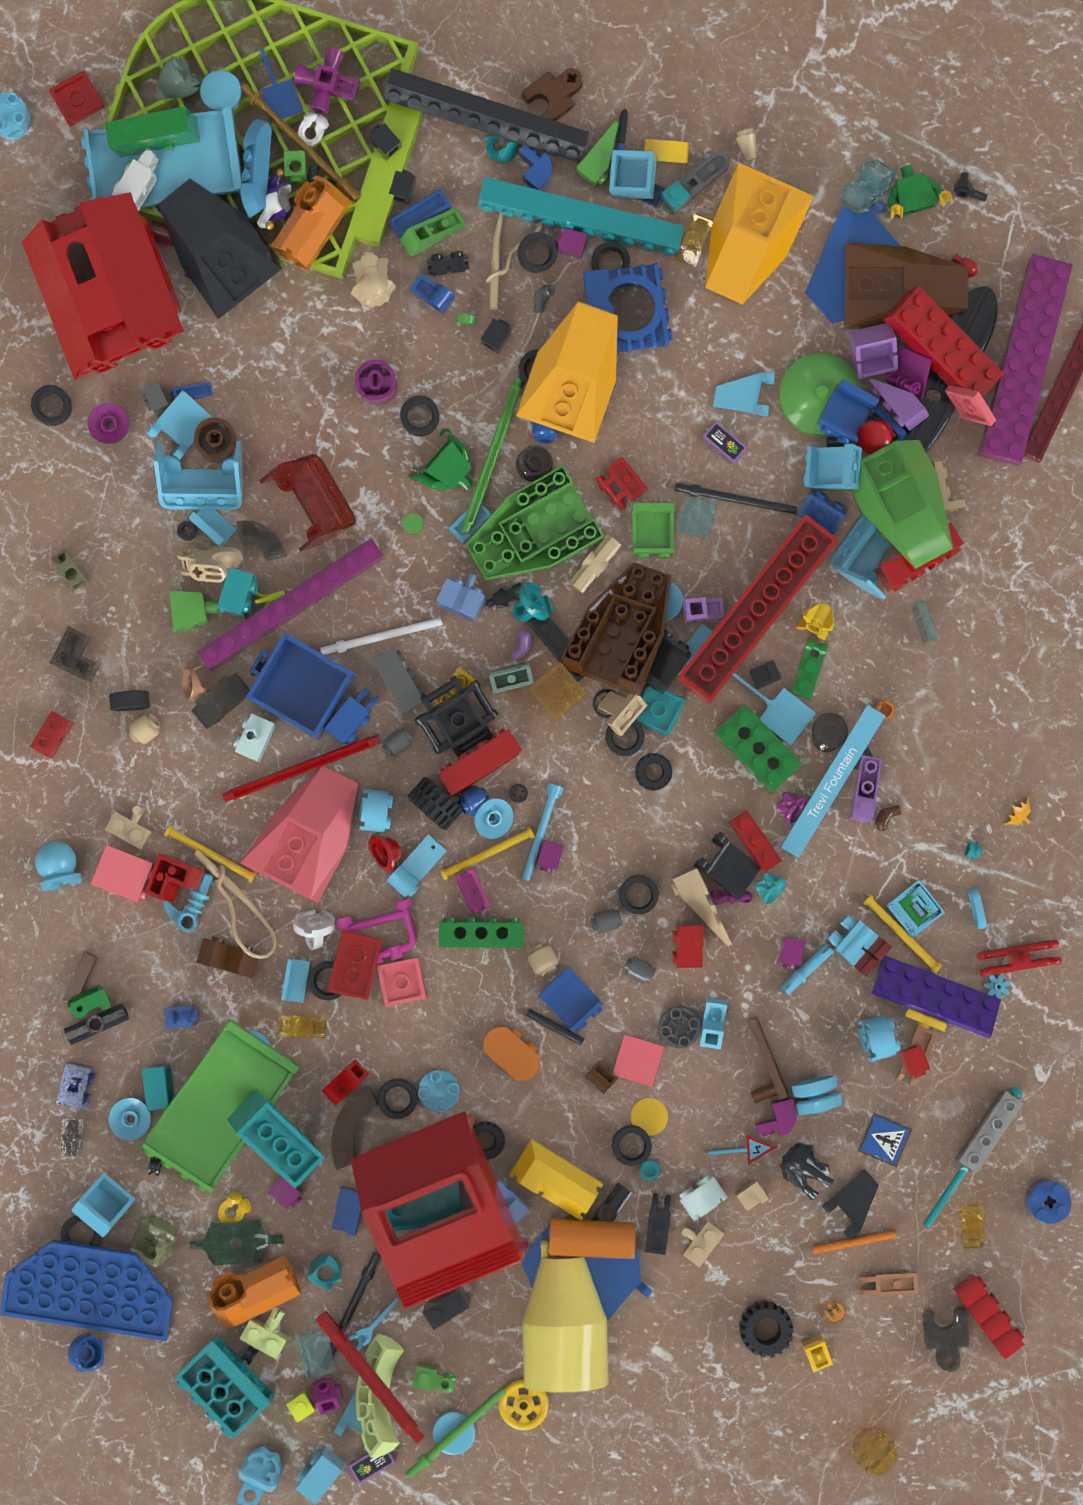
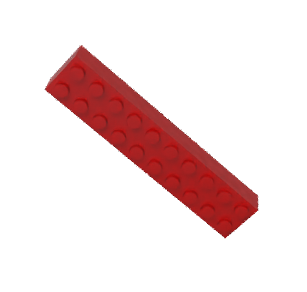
M805 515L679 674L677 680L710 705L830 553L838 539Z

